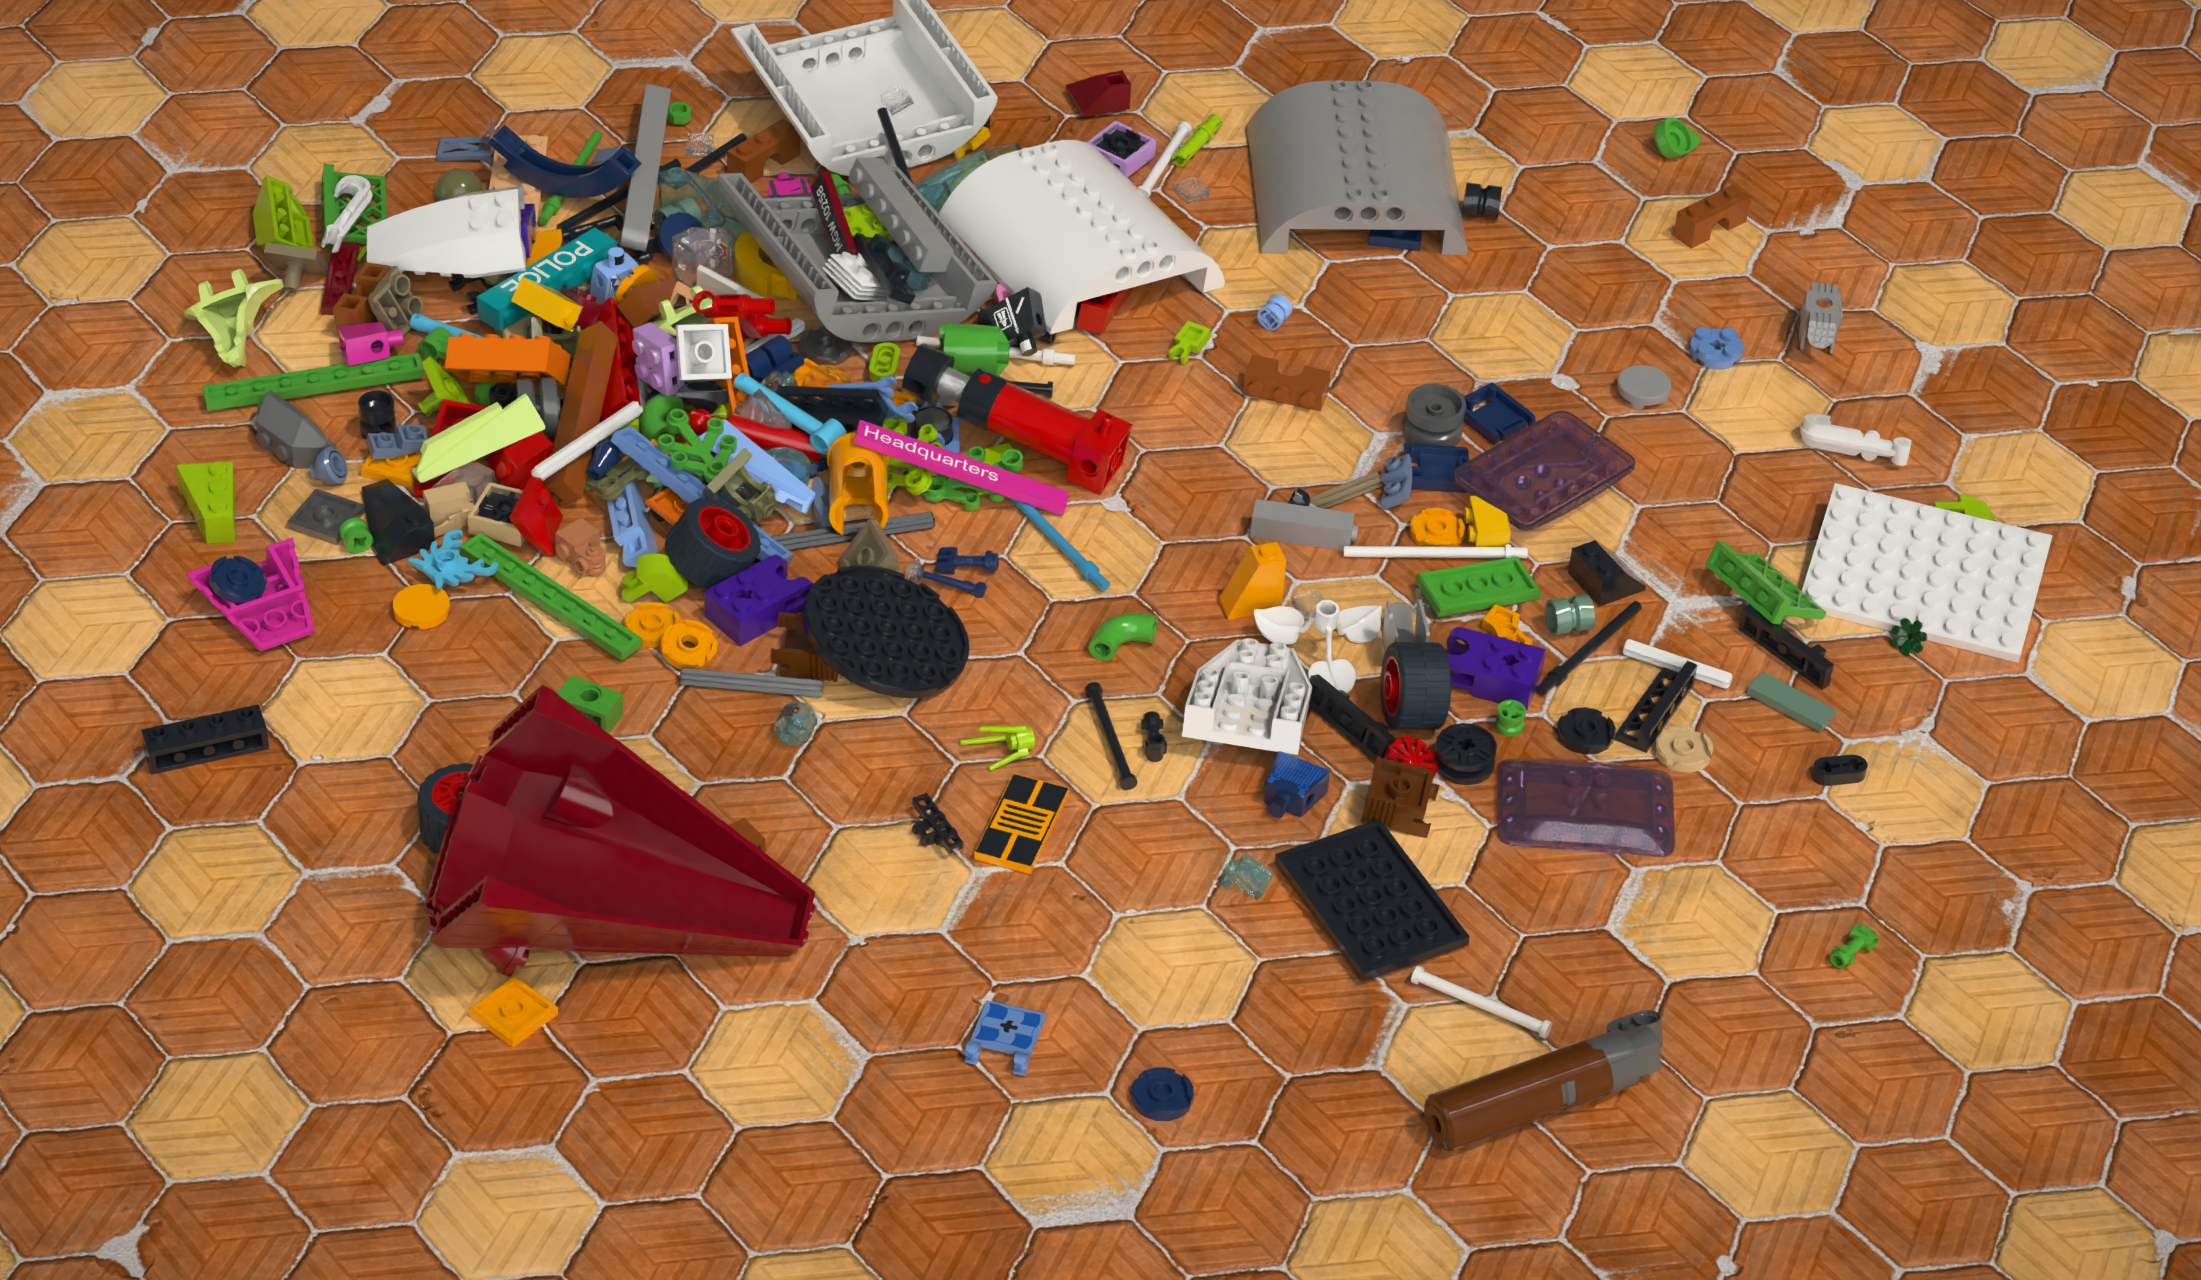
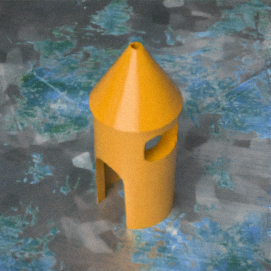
M856 430L836 439L827 453V464L829 467V519L833 528L841 535H843L844 509L848 505L866 504L873 506L874 520L879 522L882 529L888 521V476L886 469L889 463V456L854 444Z

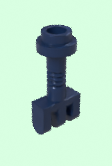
M941 547L938 551L934 570L938 574H955L956 567L974 566L985 567L986 573H992L993 570H998L999 555L987 550L985 556L958 555L957 547Z

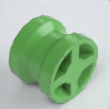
M351 518L340 526L339 534L349 552L358 554L371 547L373 537L363 519Z
M1516 700L1501 702L1497 707L1496 730L1505 736L1519 735L1524 728L1525 706Z

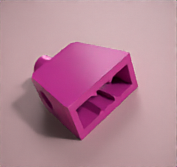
M382 322L337 327L341 354L348 366L389 358V347L404 345L401 329L387 331Z

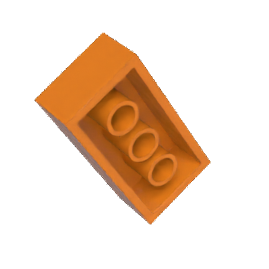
M460 333L459 337L449 336L445 369L466 383H482L486 381L495 382L496 384L508 383L517 385V379L531 378L534 385H539L541 378L555 377L556 386H566L570 354L563 350L561 345L555 344L547 336L538 335L535 336V339H526V337L521 335H510L509 338H501L495 334H485L484 338L476 337L473 334Z

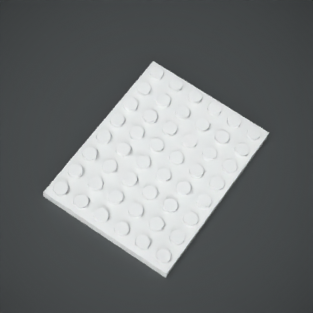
M1835 483L1802 592L1827 612L1826 616L1891 631L1895 625L1901 626L1900 620L1903 618H1908L1911 624L1917 620L1922 622L1923 627L1920 631L1927 633L1928 641L2019 663L2053 535Z

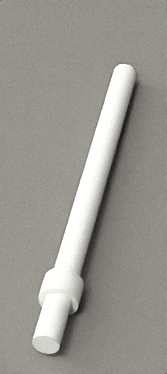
M917 336L916 346L925 343L936 349H941L939 338ZM1010 347L1009 350L1010 358L1042 361V364L1054 365V363L1075 365L1076 355L1055 352V349L1044 348V351L1038 350L1034 355L1026 357L1022 356L1020 348Z

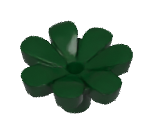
M1908 618L1901 619V626L1895 625L1892 627V634L1897 636V638L1892 639V646L1895 648L1902 646L1901 653L1906 656L1911 653L1912 649L1916 653L1921 652L1924 648L1921 642L1926 641L1928 637L1927 633L1920 631L1923 627L1922 622L1916 620L1911 624Z

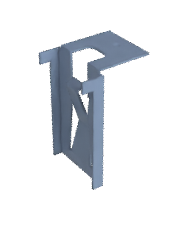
M491 118L488 136L440 138L436 157L437 161L486 160L487 164H492L491 155H493V147L490 146L491 149L483 150V146L480 147L472 144L488 143L495 135L493 119ZM458 148L467 149V151L447 152Z

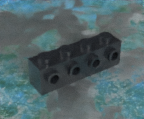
M259 704L141 730L143 749L151 775L269 749L267 727Z

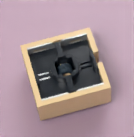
M489 482L467 517L468 534L476 536L482 533L492 540L521 547L525 538L511 522L509 516L523 490Z

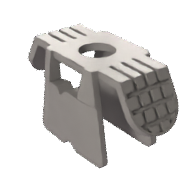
M1818 282L1811 283L1810 290L1806 292L1800 313V350L1804 349L1807 332L1808 340L1812 346L1825 348L1830 345L1829 354L1833 353L1843 318L1841 311L1842 297L1841 294H1838V285L1832 284L1831 286V284L1827 283L1826 285L1824 283L1818 284ZM1824 300L1831 303L1832 306L1822 308L1816 302Z
M1421 599L1417 600L1415 636L1411 609L1404 603L1397 602L1391 604L1390 601L1386 602L1382 633L1383 646L1386 650L1393 642H1430V631Z

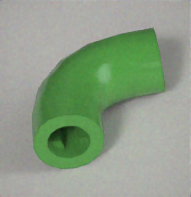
M659 393L649 399L644 405L643 412L639 416V428L643 436L648 440H658V437L662 434L675 436L674 433L667 430L666 421L667 415L673 409L684 410L683 400L681 397H676L677 393L667 397Z
M1126 613L1113 616L1103 622L1093 634L1088 647L1090 654L1098 660L1109 661L1115 657L1118 647L1123 643L1138 641L1152 644L1157 633L1158 617L1144 613Z

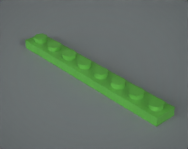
M418 352L350 366L348 364H340L203 385L202 391L207 411L257 404L259 403V397L269 391H273L283 399L373 385H384L399 381H410L425 378Z
M479 533L460 546V555L468 558L472 563L483 559L484 568H488L492 565V562H498V570L492 576L621 661L642 647L641 637L482 533Z

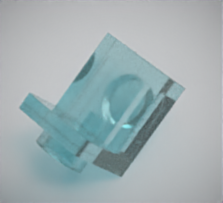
M1245 853L1238 860L1233 858L1223 869V873L1226 875L1220 884L1226 888L1234 881L1257 900L1264 894L1274 874L1248 853Z

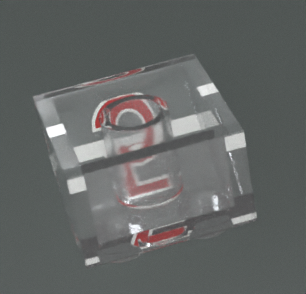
M692 227L673 236L672 268L673 278L675 277L676 282L679 281L690 288L697 286V268L699 264L725 277L733 275L734 232L728 229Z

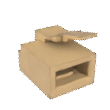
M465 481L423 490L424 510L434 522L435 538L451 530L468 526L467 517L475 505L470 503V491Z

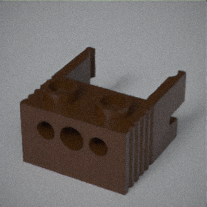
M779 612L778 627L790 629L787 630L784 648H771V663L780 664V677L837 682L839 674L822 660L810 644L804 630L802 614Z
M1377 756L1361 821H1367L1368 823L1380 819L1386 828L1427 838L1431 823L1427 824L1423 819L1428 799L1433 798L1436 800L1440 786L1432 783L1435 771L1403 764L1402 762L1398 763L1386 758L1382 759Z

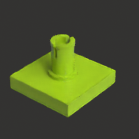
M431 356L422 362L434 390L432 394L418 403L420 409L427 417H430L431 414L441 407L443 399L470 404L463 386Z

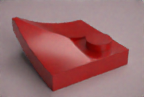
M530 477L509 518L524 538L547 557L555 556V532L558 531L563 515L541 478Z

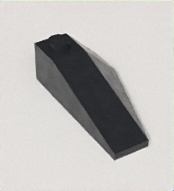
M388 479L362 487L368 530L373 537L371 548L383 566L419 554L420 549L430 550L431 543L435 541L434 522L420 504Z

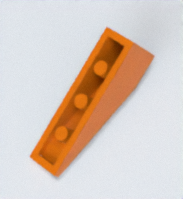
M738 317L713 318L705 324H728L732 379L715 381L717 385L729 389L730 401L725 404L729 415L759 421L754 398L734 386V381L740 373L743 372L750 376Z

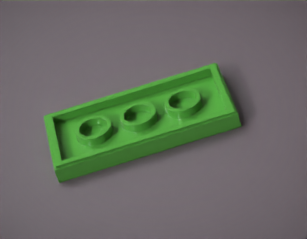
M1518 556L1424 572L1416 576L1417 585L1438 617L1492 608L1495 604L1505 606L1539 600L1541 596L1540 589Z

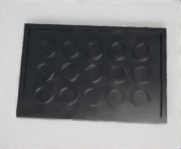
M1380 819L1275 854V863L1362 982L1469 945L1470 936Z

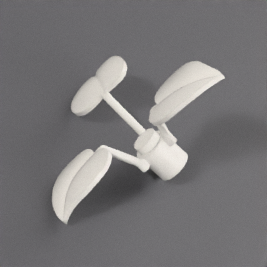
M1322 600L1317 604L1315 614L1310 613L1309 620L1305 625L1303 615L1298 610L1286 606L1255 609L1254 618L1259 631L1271 642L1284 645L1295 643L1298 640L1299 632L1305 633L1314 622L1317 630L1320 633L1326 634L1327 662L1318 661L1312 664L1308 671V679H1310L1311 675L1319 674L1337 690L1349 693L1355 684L1356 673L1352 664L1347 660L1337 659L1332 661V631L1337 629L1339 635L1345 634L1347 639L1354 643L1371 642L1380 632L1382 607L1381 605L1359 606L1339 612V606L1334 601Z

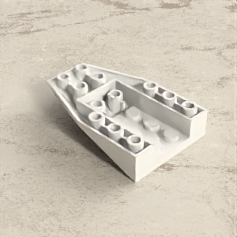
M1251 638L1237 639L1197 670L1186 702L1182 737L1298 755L1312 686L1294 648L1287 647L1284 644L1259 643Z

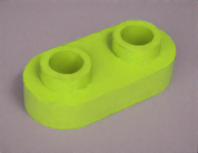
M883 342L874 347L869 365V378L872 382H877L887 376L896 378L900 362V348L896 344Z

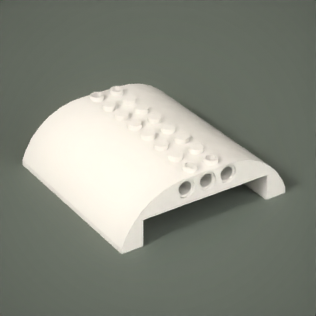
M893 0L892 17L770 45L755 24L731 29L734 41L811 154L821 165L841 175L849 176L856 158H883L889 167H896L877 110L882 107L887 108L907 167H914L942 158L963 146L983 127L997 104V95L926 0ZM909 102L908 105H906V106L902 107L901 109H899V110L893 112L895 109H897V108L901 107L902 105H904V104H906V103Z
M1059 140L1000 155L969 174L951 193L939 212L942 219L985 269L1011 295L1026 287L1041 294L1046 330L1050 334L1073 328L1076 305L1080 301L1184 274L1202 293L1223 288L1225 284L1223 273L1218 264L1098 149L1086 142Z

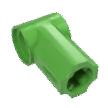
M435 327L418 344L420 354L425 359L431 356L435 361L438 358L446 360L448 339L452 335L443 327Z

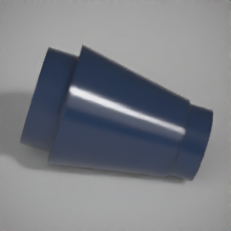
M609 439L598 443L586 471L587 475L594 480H601L620 461L622 452L619 447Z

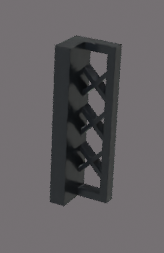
M778 385L776 390L779 396L823 424L833 418L839 421L845 430H856L859 420L883 427L888 411L883 398L878 390ZM865 399H872L873 402H869ZM782 416L778 419L781 426L797 427Z
M1687 661L1679 673L1663 667L1616 733L1615 740L1647 753L1693 688L1698 665ZM1665 678L1672 681L1669 687H1665L1663 683ZM1661 697L1657 704H1654L1651 698ZM1650 713L1645 721L1641 720L1639 715ZM1639 730L1638 738L1626 734L1629 731Z

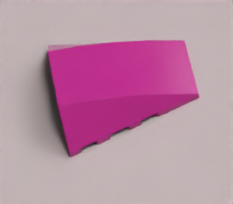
M293 537L266 546V560L256 564L264 571L263 576L267 579V585L261 598L247 603L236 604L229 602L213 591L209 585L208 578L212 565L186 573V577L260 652L314 633Z

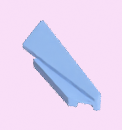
M723 419L724 431L718 436L712 449L713 452L717 453L714 459L716 460L721 451V437L724 435L736 437L737 449L731 454L727 464L746 448L753 455L744 466L749 475L759 484L762 482L771 484L775 490V500L782 503L785 502L807 514L816 496L815 492L730 422ZM707 431L698 437L702 443Z
M633 479L624 486V491L620 497L613 501H607L614 539L620 547L623 545V563L628 567L637 568L638 557L651 553L659 554L639 484L636 479Z

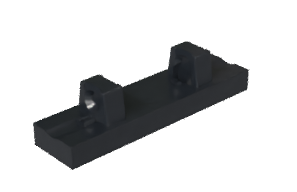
M856 233L853 238L855 246L888 297L911 305L916 297L906 282L911 271L906 265L897 262L893 263L887 254L891 246L889 238L879 234H875L872 238Z
M1749 604L1742 609L1738 630L1821 690L1830 685L1834 664L1824 657L1825 648L1819 644L1813 647L1806 645L1782 627L1784 619L1781 624H1772L1752 605Z
M1319 674L1311 675L1309 682L1312 686L1309 706L1375 762L1377 756L1382 759L1385 758L1387 748L1396 740L1388 732L1389 728L1382 722L1373 720L1349 700L1350 696L1345 691L1337 690Z

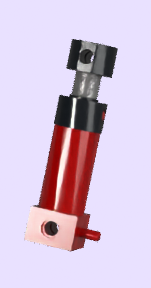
M925 343L917 348L904 373L901 386L903 391L931 404L935 403L941 395L945 398L947 397V399L949 398V400L951 399V401L958 402V418L984 430H990L1068 466L1066 480L1098 495H1101L1123 464L1133 424L1100 409L1089 419L1021 388L983 368H978L971 377L953 369L954 356Z

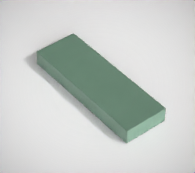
M1764 672L1747 689L1749 696L1818 732H1821L1836 715L1835 709Z

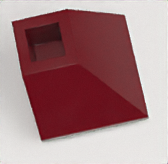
M1123 70L1099 74L1066 85V91L1082 117H1093L1130 109L1131 83Z

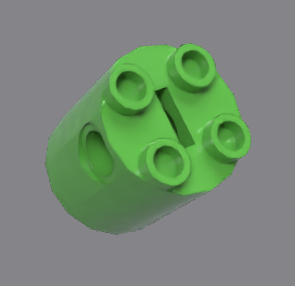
M957 323L940 324V348L944 349L940 351L954 356L953 369L971 377L978 368H983L999 376L1009 364L1010 343L1000 326Z

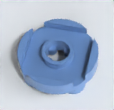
M1699 327L1691 339L1689 352L1692 359L1696 362L1697 358L1703 361L1704 367L1724 370L1733 367L1734 362L1738 361L1739 363L1741 361L1744 346L1741 339L1737 337V331L1732 328Z

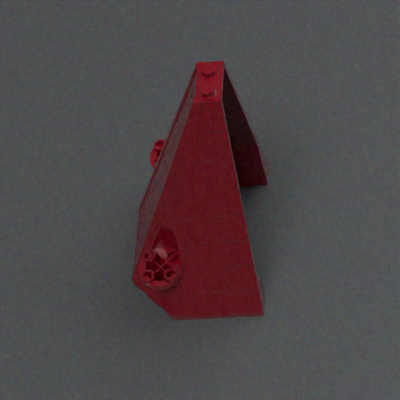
M541 685L501 720L488 736V740H490L488 749H486L483 756L478 755L468 774L473 779H470L464 793L459 791L454 800L423 906L424 912L431 915L426 919L428 930L435 932L430 937L431 943L443 948H479L482 955L496 967L497 973L510 977L517 966L523 967L529 957V950L526 947L576 952L788 957L797 949L802 948L807 942L809 932L806 930L808 921L815 911V904H813L815 891L752 842L744 838L726 822L714 815L692 796L680 789L658 770L650 766L619 740L612 737L594 721L582 714L552 689Z

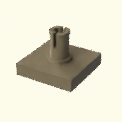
M266 242L264 253L276 269L286 270L283 282L284 290L298 292L302 273L327 276L329 265L317 249Z
M871 518L868 519L838 559L842 568L849 566H875L894 571L899 569V562L896 559L898 557L879 522Z

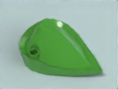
M1673 117L1662 120L1655 125V146L1666 158L1675 159L1682 157L1696 148L1702 141L1687 125Z

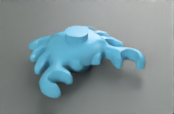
M457 529L445 533L441 548L438 549L437 541H433L430 546L431 554H428L425 549H420L422 560L417 558L408 559V563L426 574L436 584L437 589H442L443 584L457 586L459 582L466 583L472 581L474 576L489 577L499 567L498 562L495 561L492 562L490 567L484 568L483 559L468 565V558L459 555V550H457L462 545L460 538L463 536L462 530Z

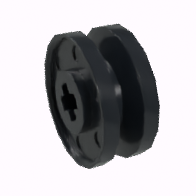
M1460 723L1443 729L1437 736L1435 762L1438 765L1437 772L1445 780L1460 785H1473L1485 781L1494 771L1497 750L1494 736L1485 728L1475 724Z

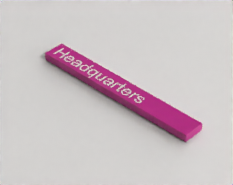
M859 420L853 442L856 445L1063 516L1066 510L1067 491Z

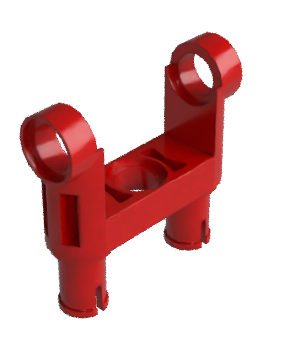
M704 290L697 293L692 301L694 310L703 317H738L742 339L765 338L768 334L790 335L792 331V322L789 317L768 318L766 316L767 314L774 315L775 300L773 297L751 298L747 294H713L710 291ZM706 298L712 299V305L709 309H700L702 300Z

